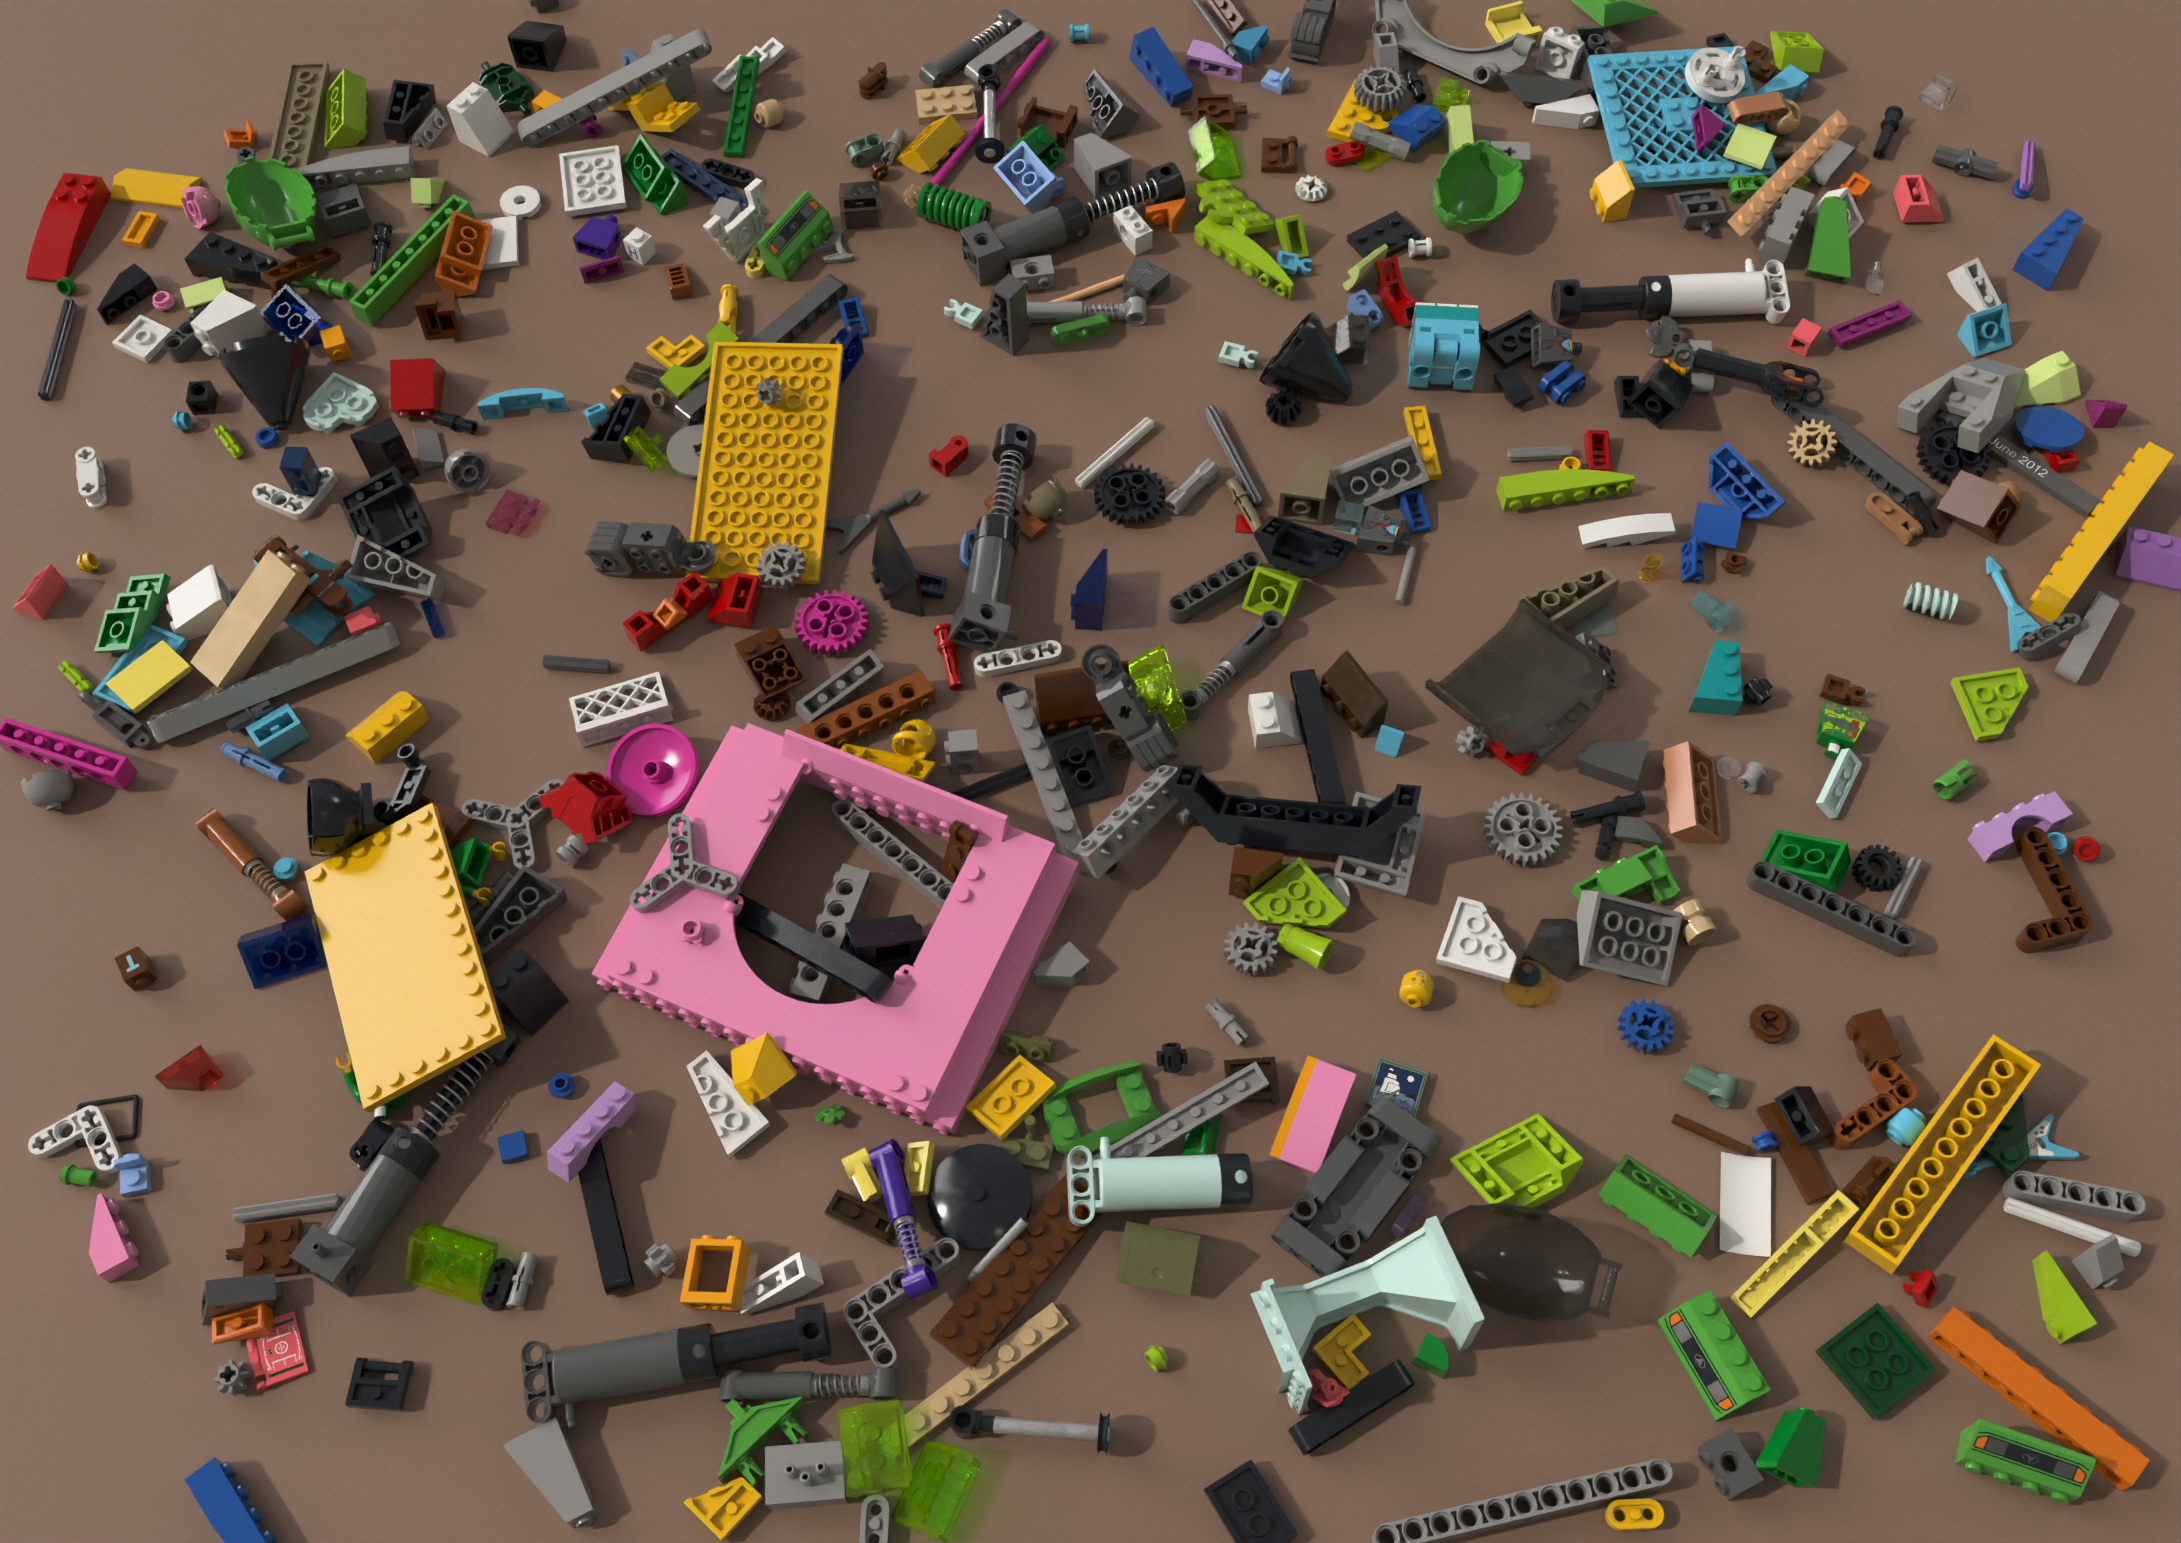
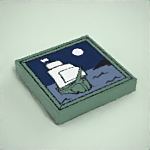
M1379 1057L1364 1106L1371 1108L1380 1096H1384L1415 1118L1428 1072Z

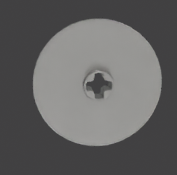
M704 425L685 427L676 432L668 442L666 450L668 462L681 475L698 478Z

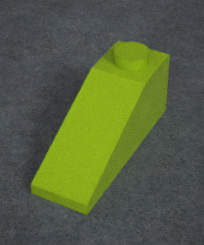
M2046 1250L2034 1258L2032 1262L2042 1316L2050 1335L2056 1338L2059 1344H2062L2095 1326L2097 1322Z

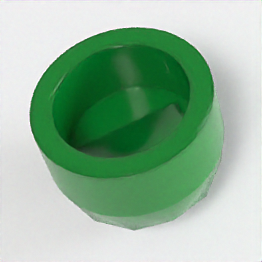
M63 277L56 281V288L61 294L68 295L76 289V283L71 278Z

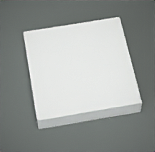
M139 315L112 343L115 348L148 363L164 347V340L173 331L143 315Z

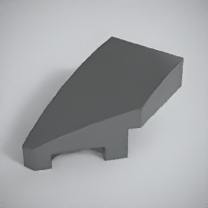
M1618 816L1615 830L1616 841L1641 842L1642 847L1657 845L1659 848H1663L1662 840L1643 818Z

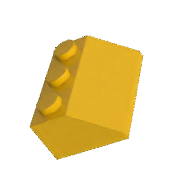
M949 114L931 123L895 159L898 163L918 173L924 171L931 172L938 166L936 162L939 159L943 160L950 154L948 150L951 147L955 148L961 143L960 138L965 132L952 114Z
M399 691L348 732L345 737L376 765L428 722L430 718L423 705L412 695L405 691Z

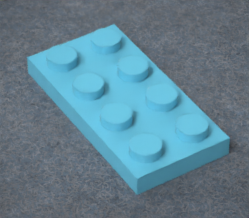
M151 624L132 651H125L92 693L93 696L105 703L110 700L122 710L134 714L105 683L162 640L178 655L182 653L189 643L185 638Z

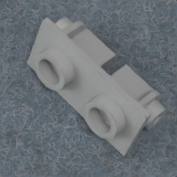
M437 108L428 115L425 122L412 135V143L417 146L422 144L426 150L429 149L448 125Z

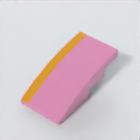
M1308 1055L1269 1156L1315 1174L1324 1162L1356 1074Z

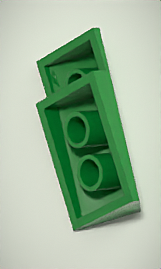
M640 134L622 164L625 173L644 200L651 202L660 215H665L689 205L683 182L647 138Z

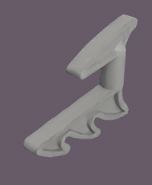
M843 230L834 233L829 239L826 235L819 246L814 248L811 253L815 254L836 248L838 253L823 257V263H839L854 259L853 254L846 253L842 243Z

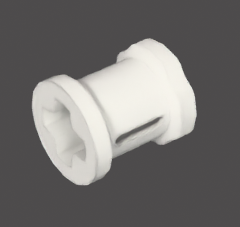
M1427 237L1426 240L1415 241L1409 239L1408 252L1410 258L1414 257V255L1426 254L1431 256V238Z

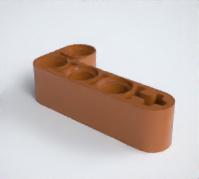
M1882 1059L1869 1072V1082L1879 1094L1838 1121L1833 1127L1834 1134L1828 1137L1832 1147L1838 1150L1849 1148L1884 1124L1887 1119L1901 1108H1907L1917 1097L1918 1090L1916 1085L1893 1060ZM1880 1071L1885 1072V1073L1887 1074L1888 1078H1887V1077H1884V1076L1880 1073ZM1898 1091L1902 1092L1906 1098L1901 1097ZM1878 1104L1883 1105L1887 1111L1881 1110ZM1859 1118H1863L1867 1125L1861 1123ZM1849 1129L1850 1134L1843 1136L1842 1134Z

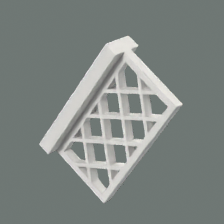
M659 672L569 698L576 732L582 747L625 735L629 731L645 724H662L673 720ZM657 681L652 690L645 687L647 683ZM627 689H634L630 696L622 694ZM640 692L648 694L643 701L635 699ZM603 696H612L607 703L599 701ZM653 697L662 699L660 701L650 703ZM617 699L625 701L621 708L613 706ZM589 703L584 710L576 707V704ZM631 703L639 706V707H636V708L627 710L628 707L631 705ZM595 705L602 707L598 715L591 713ZM609 710L616 712V714L604 717ZM586 717L594 719L593 721L582 723Z

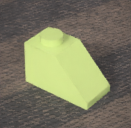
M410 178L412 203H419V207L432 208L431 204L439 203L444 179Z

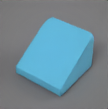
M603 403L583 411L593 430H595L594 427L597 423L601 424L608 416V410Z
M1382 725L1375 744V751L1396 757L1402 745L1404 732Z

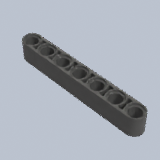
M1759 861L1755 863L1747 876V885L1753 891L1894 956L1903 957L1907 955L1917 942V935L1910 927L1768 862Z

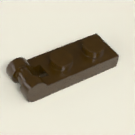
M837 1189L825 1210V1215L878 1240L886 1246H891L896 1230L890 1224L888 1213ZM881 1221L887 1224L884 1231L878 1229Z

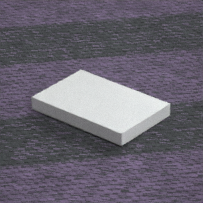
M509 216L480 220L493 225L482 270L519 266L517 217Z

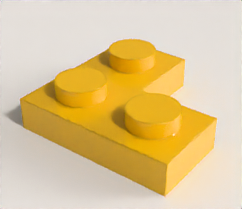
M693 335L688 336L677 346H674L663 336H660L646 347L647 353L668 370L674 364L686 367L707 351L706 346Z
M1354 1313L1312 1348L1316 1356L1347 1390L1362 1382L1370 1374L1352 1353L1372 1335Z

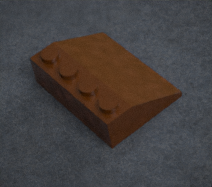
M1128 660L1121 661V666L1125 670L1127 677H1129ZM1082 667L1034 675L1036 712L1042 735H1055L1059 732L1073 731L1090 724L1094 728L1113 724L1098 701L1096 685L1084 673Z

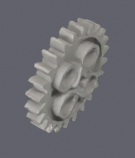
M1520 792L1519 798H1515L1513 793H1510L1509 800L1502 796L1500 803L1495 801L1492 808L1488 809L1487 816H1485L1483 832L1487 834L1484 840L1491 841L1489 849L1497 848L1495 856L1505 855L1504 862L1511 858L1513 859V865H1516L1519 860L1522 862L1523 867L1526 866L1527 861L1536 866L1537 859L1544 863L1546 856L1551 858L1554 851L1558 850L1559 843L1563 837L1561 835L1563 827L1558 826L1561 818H1554L1557 810L1549 811L1550 803L1542 805L1541 797L1534 801L1533 794H1530L1528 799L1524 798L1522 792ZM1501 827H1507L1510 831H1505ZM1536 828H1541L1544 832H1540ZM1520 843H1526L1528 846H1522Z

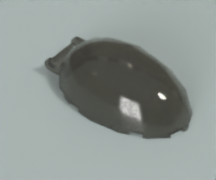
M1507 1203L1469 1205L1447 1215L1440 1225L1477 1302L1511 1317L1539 1322L1575 1319L1584 1313L1610 1319L1611 1313L1608 1311L1618 1271L1622 1270L1623 1264L1602 1258L1594 1242L1571 1223L1541 1209ZM1599 1265L1608 1268L1598 1308L1589 1305Z

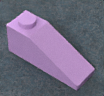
M1193 39L1186 54V70L1241 83L1243 65L1234 61L1215 45Z

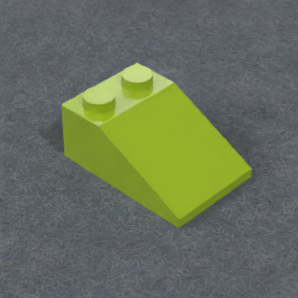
M1770 32L1775 65L1781 71L1791 64L1807 75H1811L1812 72H1819L1824 48L1809 33Z

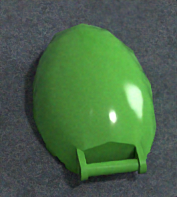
M1478 140L1477 143L1471 144L1468 142L1462 144L1460 148L1455 149L1446 157L1436 175L1432 193L1433 215L1449 231L1467 234L1486 229L1515 203L1523 185L1521 161H1516L1492 146L1488 140Z
M254 157L245 158V163L238 166L233 164L226 173L225 194L236 221L253 239L271 247L273 251L278 250V248H292L306 241L315 242L312 230L316 220L317 202L312 186L296 169L291 170L285 162L267 157L268 160H254Z

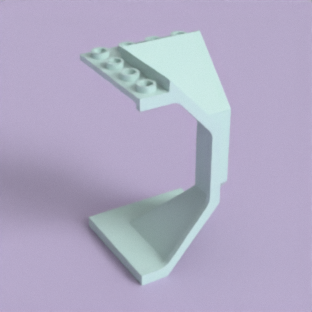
M1437 1216L1426 1219L1421 1229L1364 1262L1304 1285L1274 1288L1275 1283L1272 1278L1262 1282L1261 1290L1250 1294L1283 1371L1278 1393L1289 1390L1286 1393L1290 1407L1292 1409L1296 1408L1299 1415L1309 1411L1307 1402L1313 1386L1304 1368L1302 1359L1317 1330L1344 1320L1353 1313L1357 1315L1375 1307H1384L1445 1327L1450 1332L1460 1352L1470 1347L1485 1320Z

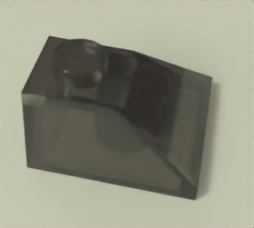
M1541 919L1521 960L1532 962L1539 969L1567 982L1579 959L1577 922L1571 919Z

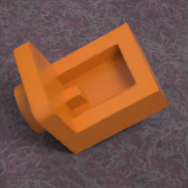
M246 121L245 130L225 129L224 137L229 148L251 147L253 149L254 141L258 139V133L251 121Z
M1854 172L1845 185H1840L1839 189L1848 187L1857 204L1871 187L1872 182Z

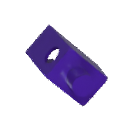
M609 214L605 220L597 217L590 218L573 236L577 252L602 260L614 257L621 242V233L617 225L618 219L612 214Z

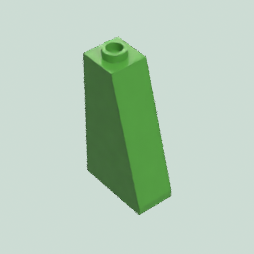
M1837 196L1825 197L1820 204L1804 275L1846 283L1851 276L1846 201L1840 200L1841 198Z

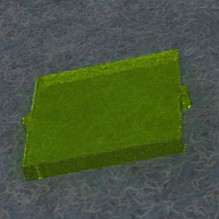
M1365 144L1364 157L1360 161L1353 163L1367 173L1376 167H1380V164L1390 159L1391 156L1387 152Z

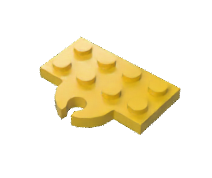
M1355 79L1327 130V137L1344 142H1352L1353 140H1350L1349 137L1356 121L1369 126L1373 130L1387 134L1391 130L1386 126L1389 122L1384 120L1391 121L1398 116L1395 108H1392L1391 112L1384 110L1382 113L1380 110L1374 112L1373 109L1367 111V107H1361V104L1357 103L1356 97H1354Z

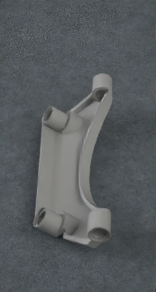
M1375 0L1377 21L1372 26L1374 36L1381 33L1380 29L1385 24V33L1394 32L1399 48L1476 83L1490 84L1495 79L1496 74L1502 76V72H1513L1525 66L1536 46V40L1516 33L1503 42L1487 47H1457L1431 34L1418 20L1408 0ZM1483 70L1487 71V78L1485 80L1481 79V72Z

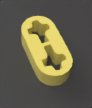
M758 244L752 247L745 262L746 274L753 279L760 278L766 270Z

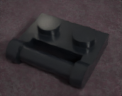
M358 1357L354 1364L345 1405L348 1408L403 1411L409 1379L413 1374V1361L403 1360L402 1363L368 1361V1358ZM366 1372L399 1374L398 1380L364 1378Z

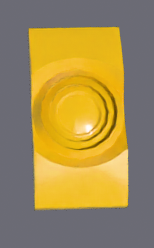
M847 743L840 748L844 752L923 783L935 768V762Z

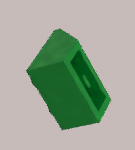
M1045 124L1032 128L1006 150L1009 153L1019 143L1024 141L1049 171L1066 158Z

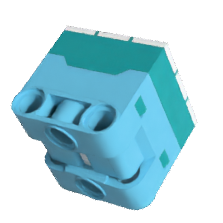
M1416 302L1408 343L1407 387L1427 388L1428 382L1429 384L1451 385L1452 382L1453 390H1472L1480 357L1478 305Z

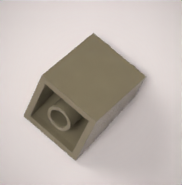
M1309 454L1281 489L1278 518L1292 522L1314 525L1322 524L1331 456H1324L1322 454Z

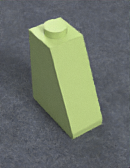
M1470 105L1450 106L1445 116L1447 121L1443 127L1449 153L1460 148L1462 144L1474 143Z

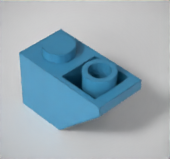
M1268 26L1242 30L1237 33L1232 42L1240 55L1237 60L1238 62L1251 66L1253 61L1259 58L1262 48L1266 47L1269 42Z

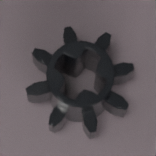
M1755 677L1744 685L1745 694L1742 697L1749 705L1756 703L1758 706H1761L1772 697L1770 689L1773 686L1767 679L1759 680Z
M1165 1043L1162 1045V1051H1156L1158 1067L1163 1066L1164 1072H1180L1182 1064H1188L1186 1049H1181L1180 1043Z

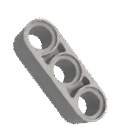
M1837 139L1812 166L1807 177L1824 187L1828 186L1851 160L1856 148Z
M1689 339L1687 341L1694 351L1698 350V348L1712 351V344L1709 340ZM1686 352V358H1688L1690 354ZM1692 364L1686 367L1687 380L1694 385L1691 392L1711 393L1714 374L1692 369Z

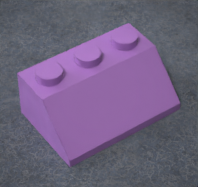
M2128 526L2117 541L2114 577L2181 592V538Z

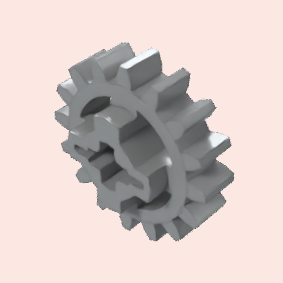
M777 541L775 547L768 544L769 550L762 549L763 557H757L759 564L756 565V568L760 572V579L764 580L767 586L772 583L774 589H777L779 585L782 586L783 590L786 589V584H790L792 587L795 586L793 581L795 579L801 581L802 579L799 574H805L806 572L803 567L806 565L803 552L801 550L798 551L797 545L791 547L788 541L784 545ZM778 561H780V563L783 564L785 569H783L782 566L779 565Z
M1245 922L1244 928L1241 929L1240 926L1236 925L1235 933L1232 931L1228 932V939L1224 940V947H1226L1224 949V956H1229L1227 958L1228 965L1235 964L1234 971H1238L1241 968L1243 969V975H1246L1248 970H1252L1255 976L1257 969L1264 973L1266 972V965L1272 967L1273 958L1277 957V950H1275L1277 949V941H1272L1274 938L1273 933L1266 934V926L1258 929V923L1255 922L1253 927H1249V924ZM1238 941L1239 946L1234 950V945ZM1266 947L1267 953L1263 957L1262 951H1264V948Z

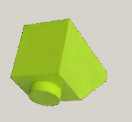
M1291 215L1276 219L1275 225L1278 240L1283 250L1299 254V258L1309 256L1301 215Z

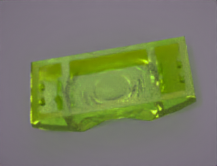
M1159 644L1129 661V673L1137 685L1135 690L1139 696L1143 695L1149 704L1148 712L1154 709L1158 710L1171 731L1188 723L1164 645Z

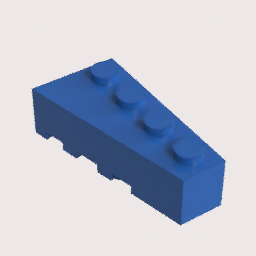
M1154 26L1135 34L1129 60L1170 107L1190 99L1193 85Z
M2066 208L2020 253L2012 270L2048 291L2084 218Z

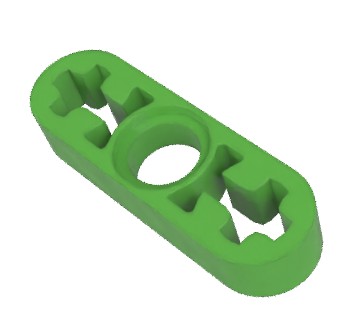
M1099 314L1056 325L1050 330V335L1055 345H1064L1103 335L1110 330L1111 325L1106 315ZM1080 328H1085L1082 331L1076 332Z

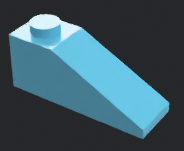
M1790 64L1759 89L1755 95L1781 92L1783 98L1793 101L1807 90L1809 75Z

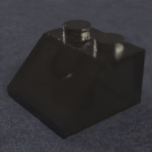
M1347 315L1326 328L1342 364L1368 365L1371 349L1369 315Z

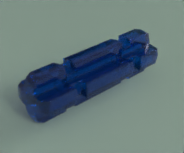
M432 599L423 600L421 607L433 637L439 638L444 636L445 630Z

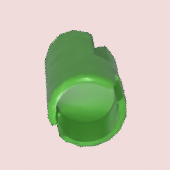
M1967 759L1960 761L1933 782V790L1943 786L1937 793L1941 799L1950 800L1979 778L1977 774L1969 777L1975 772L1972 766L1961 770L1969 764Z

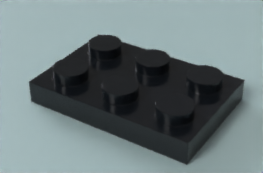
M1396 210L1348 234L1347 242L1363 259L1377 248L1386 244L1388 246L1386 259L1408 248L1409 239L1414 241L1420 240L1421 235Z
M1530 309L1490 330L1491 336L1487 343H1480L1504 368H1507L1532 355L1531 329L1543 322Z
M1252 1460L1247 1461L1204 1489L1205 1495L1234 1543H1288L1298 1536Z

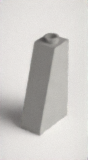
M556 1417L503 1444L509 1455L572 1528H582L593 1521V1517L599 1515L564 1427Z

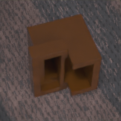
M455 290L421 294V300L415 301V309L425 340L462 337L463 315Z

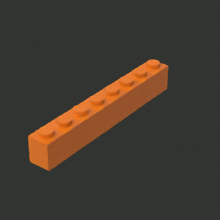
M1953 1306L1944 1313L1927 1336L1929 1340L2064 1447L2096 1458L2093 1470L2120 1491L2133 1486L2150 1461L2143 1455L2140 1448L2126 1442L2112 1426L2102 1423L2093 1416L2089 1408L2075 1402L2062 1387L2052 1384L2043 1377L2044 1375L2039 1369L2028 1365L2019 1358L2015 1350L2005 1347L1997 1341L1993 1333L1978 1326L1965 1311Z

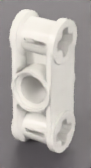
M83 447L75 454L78 491L86 498L90 508L98 509L107 502L104 464L100 459H97L93 448Z

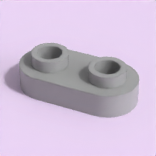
M872 1494L863 1501L861 1506L860 1543H870V1538L876 1535L880 1537L879 1543H889L890 1505L884 1496ZM875 1506L881 1507V1513L877 1516L871 1514Z

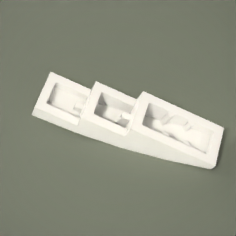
M772 37L761 48L755 46L746 56L759 57V75L775 63L787 50ZM740 54L712 80L725 93L734 89Z
M1671 513L1624 516L1578 526L1584 549L1604 543L1607 544V547L1629 541L1631 546L1676 534Z

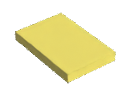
M162 640L105 684L137 714L193 669Z

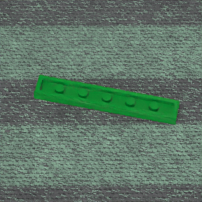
M739 57L723 150L724 157L744 158L760 64L759 57Z

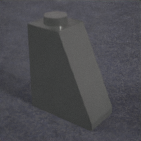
M1646 740L1588 742L1586 750L1581 749L1576 763H1579L1580 766L1577 773L1632 792L1638 780L1650 742Z
M275 1273L205 1280L201 1297L202 1326L212 1324L213 1317L263 1302L274 1309L276 1299L281 1298L280 1282L275 1283Z

